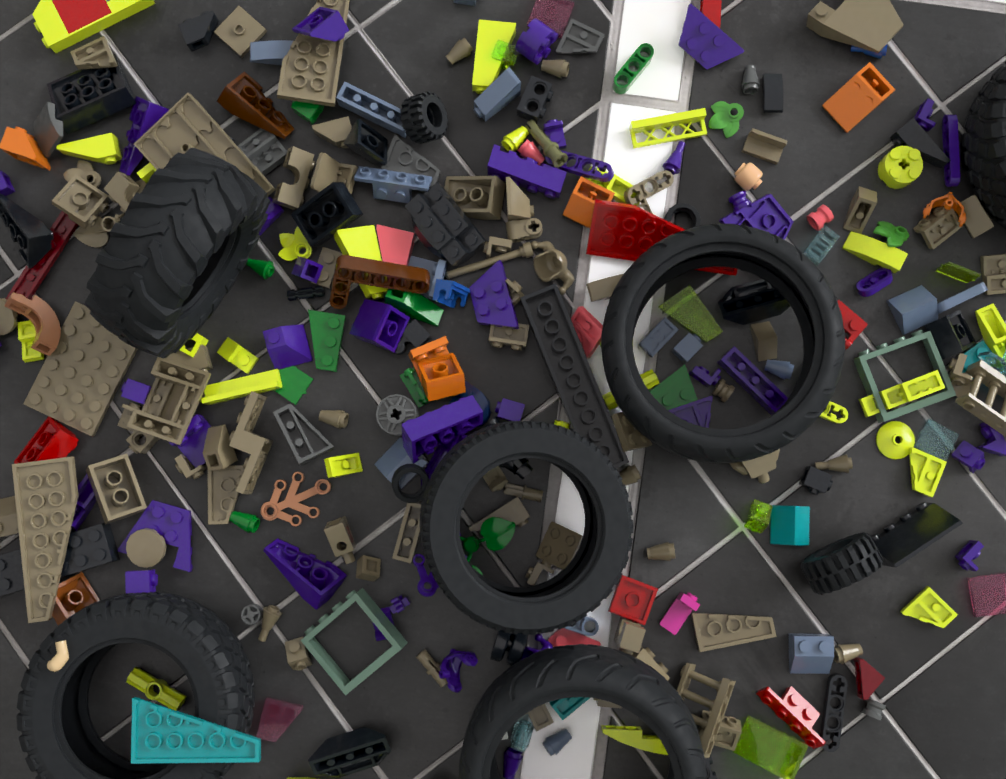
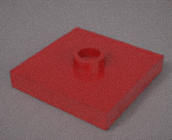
M622 575L608 612L645 626L658 588Z

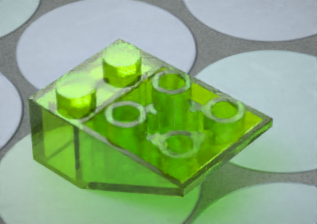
M748 715L733 752L783 779H794L808 745L802 740Z

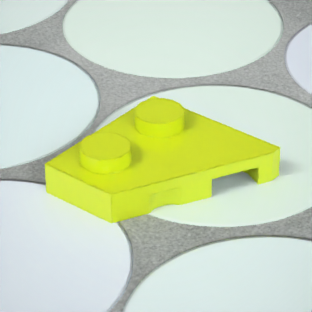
M910 447L909 459L912 490L925 496L933 497L947 462L914 447Z
M928 585L900 611L903 615L917 618L926 623L929 622L941 628H945L958 615Z

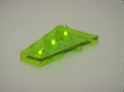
M690 285L658 307L690 332L696 334L705 343L723 332Z

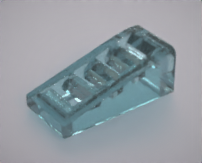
M824 225L804 250L803 254L817 266L840 236ZM823 233H828L830 236L833 237V239L830 240L825 235H823ZM821 237L829 244H824L822 241L819 240V238ZM817 243V244H819L821 247H823V248H824V251H822L820 248H818L815 244ZM813 248L814 250H816L820 254V256L811 251V249Z

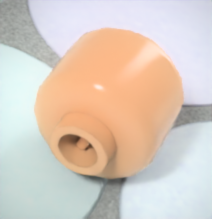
M751 162L743 163L734 173L736 175L735 182L746 191L751 188L755 190L763 182L760 179L763 175L762 171Z

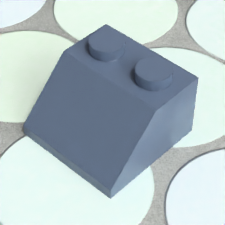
M402 437L374 464L391 483L394 472L400 466L413 464L403 447ZM419 456V461L414 464L424 469L428 462ZM413 472L404 474L399 481L400 489L403 490L418 474Z
M788 633L789 673H830L834 659V636L829 634Z

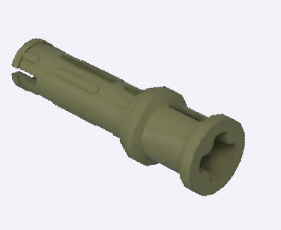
M535 120L528 121V125H525V128L543 148L544 155L551 159L554 167L559 168L564 165L568 159L567 154L562 153L559 145L548 138L536 124Z

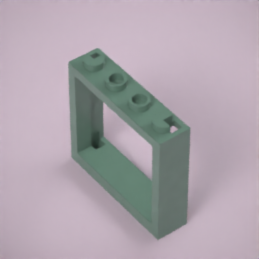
M923 330L911 333L912 337L909 339H905V336L893 340L894 344L888 346L887 343L876 346V351L870 352L867 349L859 352V357L853 359L867 396L873 394L876 408L879 409L880 413L875 414L878 423L956 396L931 331L923 333ZM922 340L934 371L938 370L945 388L942 389V392L887 412L866 360Z
M363 588L358 592L355 590L350 592L346 596L347 601L345 603L340 601L332 608L333 613L331 615L326 613L318 620L320 624L317 627L312 625L304 632L306 636L301 639V642L345 696L408 643ZM356 601L392 646L353 679L349 680L314 636Z

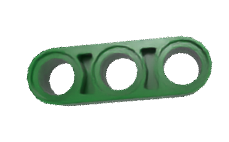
M641 44L615 75L612 86L615 93L625 94L650 64L654 55V48L651 44ZM645 52L649 56L643 57L640 53ZM634 66L637 68V71H631L629 67ZM622 80L626 83V85L621 86L617 83V81Z

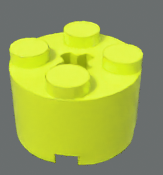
M909 146L895 147L880 161L878 165L879 178L889 188L901 189L908 186L920 176L923 170V160L920 151Z

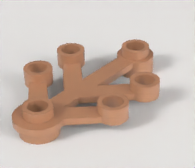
M295 472L292 475V483L285 500L278 503L281 492L287 488V483L285 480H277L274 484L275 489L270 501L264 503L261 507V515L268 521L279 518L290 522L292 526H299L302 524V517L300 515L292 516L281 510L289 507L307 514L310 518H317L320 515L319 508L309 507L298 502L318 493L321 495L329 493L331 484L326 479H320L315 483V487L296 495L298 487L304 481L305 476L302 472ZM297 474H300L302 477L300 481L295 479ZM279 482L284 483V487L282 489L278 488ZM323 483L327 485V489L324 491L320 488ZM270 507L274 509L272 515L268 513V508ZM312 509L317 511L315 516H312L310 513ZM294 517L299 518L298 524L293 523Z

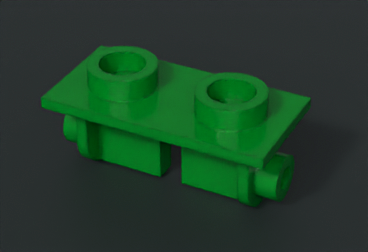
M414 367L406 369L400 377L416 405L420 408L430 401L426 397Z

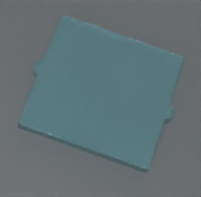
M927 419L922 431H919L920 435L914 447L946 461L951 450H954L953 446L959 434L931 419Z

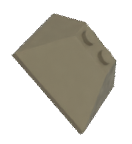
M157 357L151 374L156 378L142 410L134 409L126 427L181 445L211 373L166 358Z

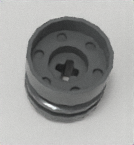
M389 395L377 406V423L381 429L393 436H402L401 424L409 419L419 417L416 405L404 395ZM395 410L402 412L398 420L395 417L392 418Z

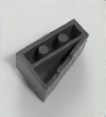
M291 403L273 412L299 466L334 450V446Z

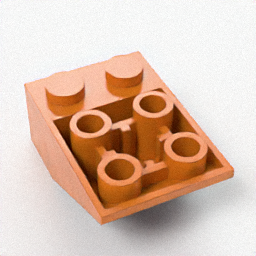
M869 62L830 97L822 107L848 133L884 102L895 89Z

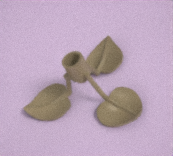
M143 180L136 181L140 186L136 193H141L146 186ZM125 213L116 214L115 217L106 216L101 218L96 216L98 219L92 227L88 225L84 229L80 226L73 234L79 241L95 248L103 247L109 241L107 232L111 231L116 222L121 221L120 218Z

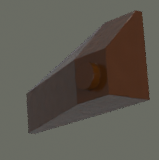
M243 72L225 86L217 102L231 114L283 139L294 131L293 126L282 112L276 111L272 106L273 101L270 98H266L261 92L263 88L246 72Z

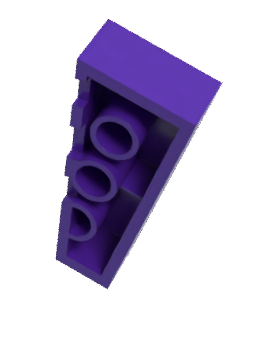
M495 144L487 165L488 176H497L505 182L506 177H510L518 187H524L531 193H544V196L552 199L560 197L567 172L542 163L541 166L537 165L538 162L529 157L521 159L516 155V152L511 150L508 152L500 151V146Z
M470 395L449 405H443L432 412H426L415 419H409L401 424L403 447L412 463L414 464L419 461L418 457L424 453H427V455L433 453V448L441 443L445 445L450 443L455 435L459 434L462 436L482 424L483 411L473 395Z

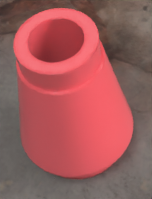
M528 139L517 150L523 158L529 157L537 161V165H540L545 160V157H543L533 141L530 142Z

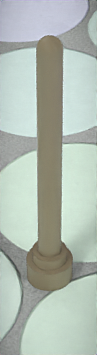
M526 242L522 244L523 246L519 247L520 249L447 271L445 277L447 279L494 265L499 260L504 262L520 256L522 258L532 257L534 254L531 244Z

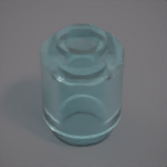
M523 719L520 722H515L510 738L511 748L524 752L529 747L534 730L531 722Z

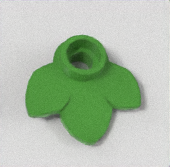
M716 102L711 106L715 114L709 121V128L723 129L725 137L730 138L739 129V121L744 115L743 107L738 103ZM733 109L738 111L735 116L731 115V110Z
M885 221L878 222L879 226L873 231L875 234L887 237L888 247L902 246L904 241L909 238V233L904 227H896Z

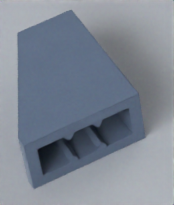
M510 67L474 100L473 111L478 118L482 117L485 122L521 95V81Z

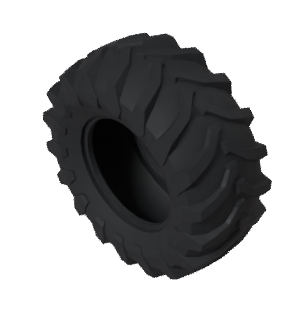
M190 148L185 154L177 153L174 155L164 169L158 168L154 172L142 192L134 195L121 221L116 222L111 229L110 239L106 247L97 255L95 262L98 263V266L87 282L86 287L91 291L85 301V306L90 310V314L109 332L118 336L120 340L141 351L161 358H166L172 352L176 353L189 339L195 336L207 321V318L212 316L224 295L230 291L239 272L245 267L250 252L259 240L260 235L258 234L267 220L268 214L266 211L270 204L267 193L259 184L241 172L236 166L210 153Z

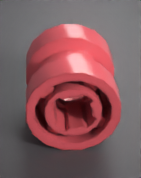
M824 204L819 206L816 212H811L807 215V221L816 231H819L824 227L825 223H829L834 219L832 211Z

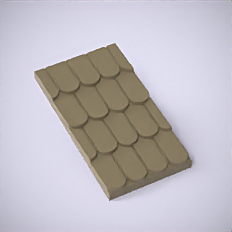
M189 92L134 143L136 148L156 170L158 168L164 169L177 153L185 154L190 148H196L236 166L241 172L259 184L267 193V197L276 190Z

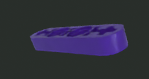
M951 114L944 115L942 120L943 152L951 160L944 166V181L946 187H957L960 183L957 115Z
M561 150L562 153L567 154L568 159L558 169L601 182H608L614 177V170L609 163ZM545 157L547 163L553 166L551 159ZM569 160H576L574 166L567 167V162ZM586 164H592L593 166L590 171H583ZM607 169L608 173H604V175H602L600 171L605 172Z

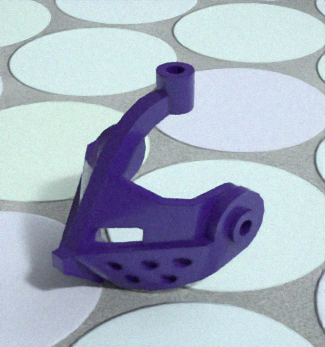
M451 649L450 654L441 662L439 677L441 679L446 678L447 686L453 692L458 693L462 689L460 682L462 662L467 666H476L478 663V659L472 651Z

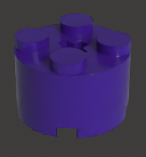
M535 18L527 25L530 28L526 32L523 31L516 44V51L532 63L538 65L542 58L546 59L551 52L549 47L556 41L559 34Z

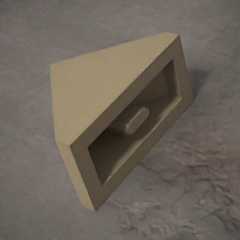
M770 322L751 324L750 329L757 362L776 359L777 335Z

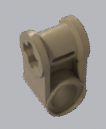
M537 218L506 222L508 240H512V243L537 239L543 233L542 223ZM533 225L536 226V232L532 231Z

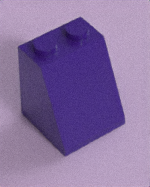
M364 299L349 334L370 344L395 352L410 317L389 304Z

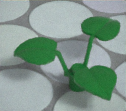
M491 517L486 519L481 526L480 532L484 538L460 536V540L464 541V549L469 552L466 560L470 562L473 552L480 548L481 542L486 541L487 548L492 551L501 550L506 547L514 535L516 524L500 517ZM471 565L478 573H480L483 576L481 570L477 566Z

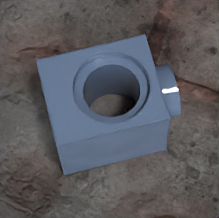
M689 332L671 352L685 364L703 346L701 344L702 341L696 334Z

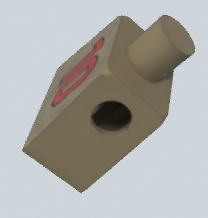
M346 516L327 522L324 531L335 557L342 556L344 564L354 562L355 557L352 551L355 550L356 544Z

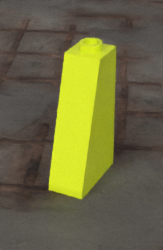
M479 20L472 90L477 94H481L498 78L516 35V23Z
M374 225L339 229L335 232L334 239L343 255L382 261ZM359 284L365 297H372L373 300L384 298L388 291V288Z

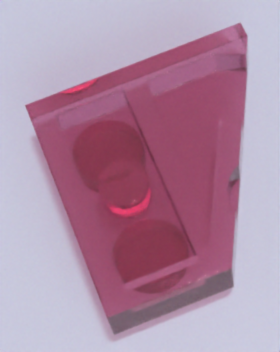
M267 697L256 737L276 742L303 710L304 706Z

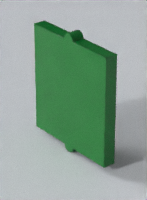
M295 366L280 369L283 388L274 391L296 405L302 395L307 393L306 390L314 379Z

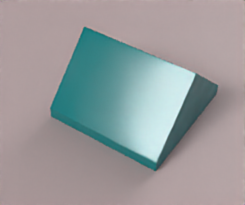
M770 505V544L809 545L810 507Z

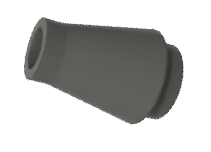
M747 65L744 67L741 89L744 94L753 95L759 91L760 83L756 67L754 65Z

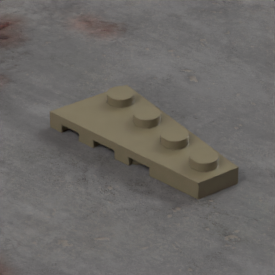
M691 613L699 652L777 637L773 618L769 616Z

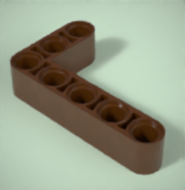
M341 255L336 260L330 305L335 309L346 307L351 282L424 294L429 290L430 273L424 268Z

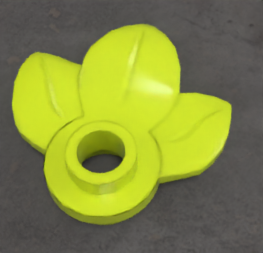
M298 226L294 234L282 233L279 235L280 242L284 247L278 253L282 259L292 261L297 259L298 256L306 259L311 256L312 247H310ZM302 248L306 249L304 254H300Z

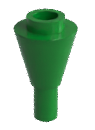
M248 258L246 263L247 266H250L251 269L264 279L271 277L275 271L272 261Z

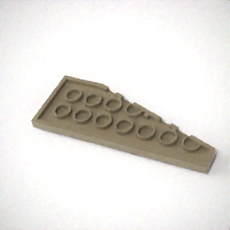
M317 0L308 16L319 7L338 10L347 25L350 0ZM299 33L295 41L292 42L289 52L282 60L277 98L335 107L345 36L340 41H330Z
M74 457L12 464L28 623L48 621L52 618L78 500Z

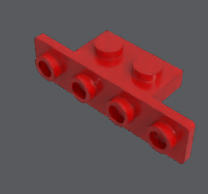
M792 686L786 689L781 698L769 687L758 690L756 694L761 698V701L768 705L780 719L785 721L790 726V729L797 733L808 746L813 749L824 746L826 742L812 729L820 713Z

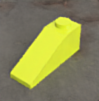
M113 133L68 142L56 147L64 155L107 165L115 164L117 161L122 160L119 141Z

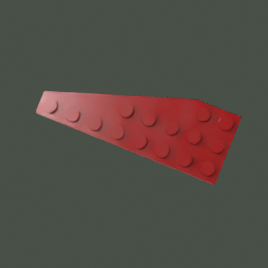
M595 199L586 254L636 261L641 254L655 243L685 229L635 205ZM716 266L695 270L736 276L738 269Z

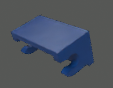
M436 279L432 300L447 307L455 308L456 300L461 298L460 306L464 307L470 289L455 281Z

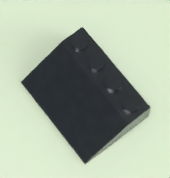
M113 54L118 65L116 67L81 69L47 84L51 102L55 104V118L63 121V129L67 134L78 131L89 124L96 123L98 120L136 104L133 91L116 54Z
M922 502L915 507L916 510L911 514L910 512L905 513L899 518V522L885 526L883 528L884 532L879 535L876 533L871 537L883 558V566L897 568L963 524L962 521L935 503Z

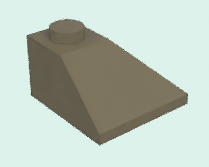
M506 177L508 221L531 219V217H534V205H530V199L510 177Z

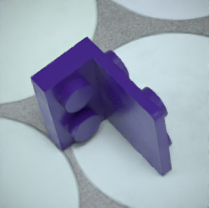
M196 414L190 422L181 445L169 443L171 446H177L195 468L204 465L206 462L203 456V448L208 428L212 426L202 415Z

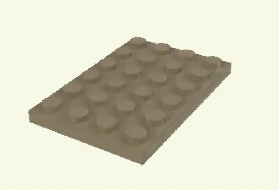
M75 301L61 328L57 348L50 356H47L23 404L94 437L138 349L123 342L118 336L109 332L95 320L85 305Z

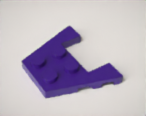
M766 194L719 220L721 224L741 225L745 222L748 227L767 231L784 240L794 222L771 194Z
M152 500L118 548V552L127 554V541L130 535L137 530L144 528L154 529L160 536H163L166 544L179 548L173 567L192 572L191 510Z

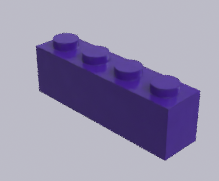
M735 346L729 349L717 362L771 416L787 401L788 397Z

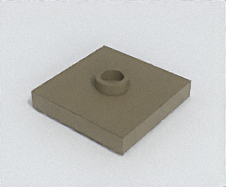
M238 6L217 27L214 33L243 58L250 50V42H258L267 33V30L242 7Z

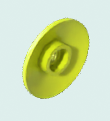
M891 421L882 425L878 430L876 444L879 451L885 457L902 459L909 455V448L914 447L915 437L908 425L899 421ZM897 436L900 437V443L895 441Z

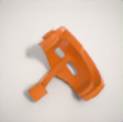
M949 192L927 204L923 210V218L926 219L927 215H930L932 208L944 206L946 210L953 208L959 215V227H962L966 221V213L964 212L963 205L953 196V192Z

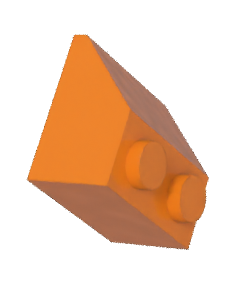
M16 126L15 129L7 127L0 143V149L14 159L50 171L51 166L40 150L37 141L34 140L35 137L20 127Z
M454 353L417 361L421 382L428 401L466 393L464 373Z

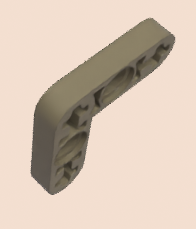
M664 170L629 187L624 192L626 204L634 205L637 202H641V204L636 206L652 213L646 199L671 186L674 181L673 174L668 170ZM666 176L667 180L665 182L657 183L658 180ZM647 182L652 184V192L646 191L645 184ZM635 192L636 196L634 198H631L630 195H632Z

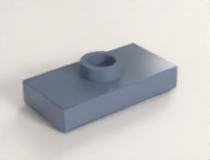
M664 317L638 345L648 355L653 357L679 329Z

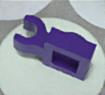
M402 595L390 600L393 605L389 608L393 614L396 612L400 613L411 603V600L408 596L404 598Z

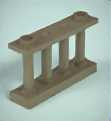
M979 360L969 365L966 370L968 374L974 377L969 393L956 398L955 402L1006 437V377L983 360ZM981 383L989 388L985 403L976 398ZM996 394L1004 398L1000 414L992 409Z
M686 663L680 672L681 680L677 692L683 701L687 698L710 708L711 713L709 719L707 718L706 720L691 713L695 724L703 727V730H705L700 740L704 758H710L736 681L723 678L722 681L718 682L695 672V664ZM691 679L716 689V692H718L716 699L712 701L689 691L688 687Z

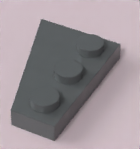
M394 134L387 152V164L382 165L381 169L432 177V182L429 188H431L438 181L441 170Z

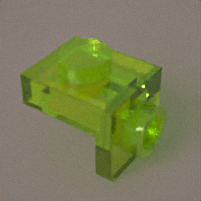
M498 40L492 52V58L501 61V69L506 70L508 67L514 66L517 55H515L514 45Z
M754 499L744 527L753 532L763 533L769 525L772 505Z

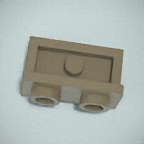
M518 323L519 329L491 325L488 343H492V347L503 348V345L511 346L510 349L522 351V348H526L529 325Z

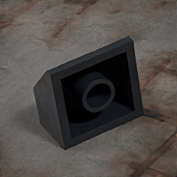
M961 310L926 325V331H931L942 360L977 344Z

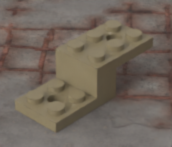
M253 391L246 396L244 400V405L246 406L243 413H239L236 423H238L236 430H233L229 437V446L251 454L250 458L247 457L243 464V468H245L243 475H240L236 481V492L241 494H252L273 443V440L252 433L267 398Z

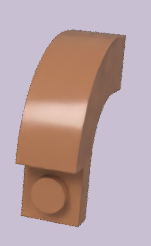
M13 292L6 300L4 306L26 316L33 323L36 336L31 348L50 356L57 348L61 335L57 315L40 297L34 295L29 300L24 295Z

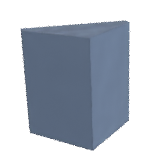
M922 285L887 300L888 306L903 335L938 320L937 298Z

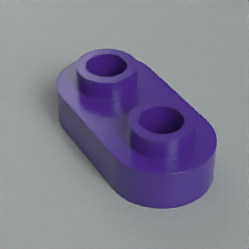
M880 268L861 279L856 284L858 294L863 297H869L889 285L893 281L891 270Z

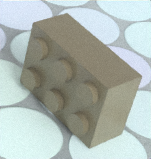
M128 454L88 465L86 472L105 525L146 510L147 506Z

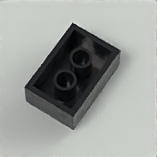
M332 182L291 214L310 247L323 245L334 237L337 230L346 228L363 215L344 182Z

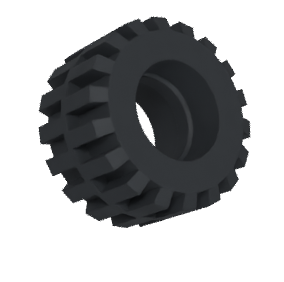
M430 91L410 96L402 102V109H400L402 127L412 141H415L417 144H423L441 139L446 134L448 129L447 111L441 99L435 93Z

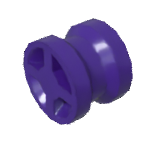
M745 190L734 194L728 199L729 203L733 204L734 211L751 203L746 198L747 193Z

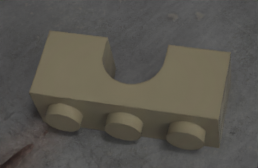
M294 146L288 149L283 167L293 172L294 183L292 185L283 182L277 184L272 203L291 210L302 206L304 202V196L302 195L310 181L308 178L309 171L313 170L315 164L313 160L314 154Z
M117 172L105 186L104 190L109 194L108 197L113 202L118 203L121 206L120 210L125 213L131 199L140 189V186L129 175Z
M620 617L614 641L624 653L633 655V652L639 653L646 629L637 622Z

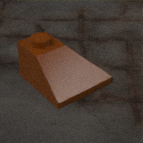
M83 572L59 583L52 614L58 626L79 610L100 601Z

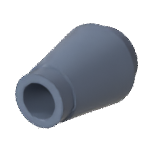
M767 359L764 370L785 380V378H791L794 365L788 361Z
M565 728L545 738L542 744L550 756L557 755L569 740L572 739V736Z

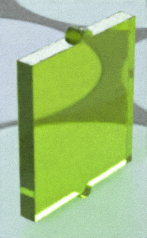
M952 262L941 264L936 270L939 273L965 283L975 281L981 275L978 272Z

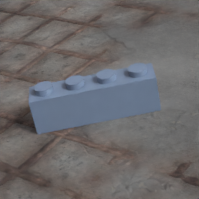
M344 81L336 97L339 106L406 138V131L403 129L400 119V108Z

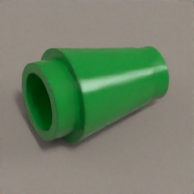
M233 511L229 519L230 522L247 533H255L260 525V519L253 514Z

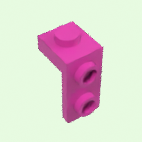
M680 592L659 624L676 635L692 610L697 611L700 607V604L696 602L698 598L689 592L687 594Z

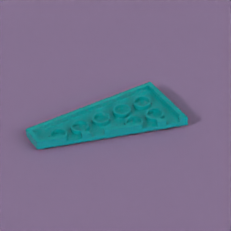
M137 697L132 698L131 764L249 763L261 761L260 738Z

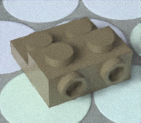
M76 174L52 200V205L68 214L70 220L84 229L88 225L92 227L98 219L96 216L100 212L105 213L109 207L108 195Z

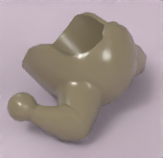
M532 241V249L540 248L544 251L535 256L533 260L537 276L543 282L553 281L557 278L561 279L563 286L559 288V292L561 295H564L575 280L572 273L567 269L566 256L561 251L556 250L549 241Z

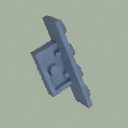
M359 166L354 176V181L372 183L373 196L376 199L408 203L412 200L411 189L428 192L432 177Z

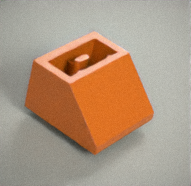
M580 177L563 216L590 229L595 199L612 202L615 193L584 177Z

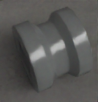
M258 604L247 605L241 611V619L248 625L259 622L263 617V609Z
M868 698L866 700V708H863L862 713L881 721L882 710H885L886 705Z

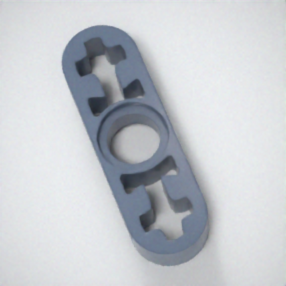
M984 281L937 303L938 314L987 291L988 289Z

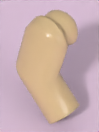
M66 640L55 642L57 654L47 663V668L50 671H59L69 660Z

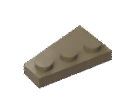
M243 465L228 466L224 469L213 471L208 470V525L230 523L229 519L239 492H236L237 487L235 485L238 477L243 475L245 470Z

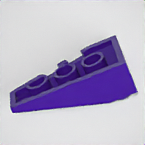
M138 96L135 98L136 104L133 105L129 120L132 121V127L126 133L128 146H125L123 149L119 170L129 176L144 157L134 143L170 110Z
M278 538L263 550L298 594L316 610L330 600L347 577L333 563L326 561V563L322 562L311 553L310 555L302 553L298 547Z

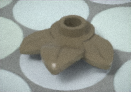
M79 160L77 168L68 169L63 174L67 182L76 174L87 182L90 177H93V181L89 183L96 188L101 185L99 173L94 171L92 165L84 160Z

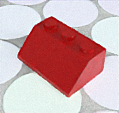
M48 416L15 459L14 463L67 457L70 451L76 448L79 439L64 425Z

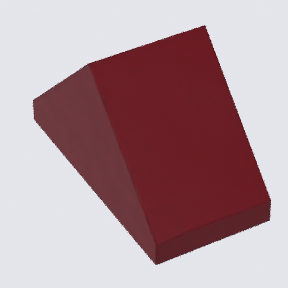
M856 657L854 658L857 696L863 700H868L885 677L864 659Z

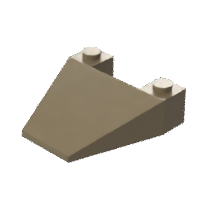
M845 0L836 10L820 1L808 13L806 27L821 37L879 53L900 31L904 24L890 0Z

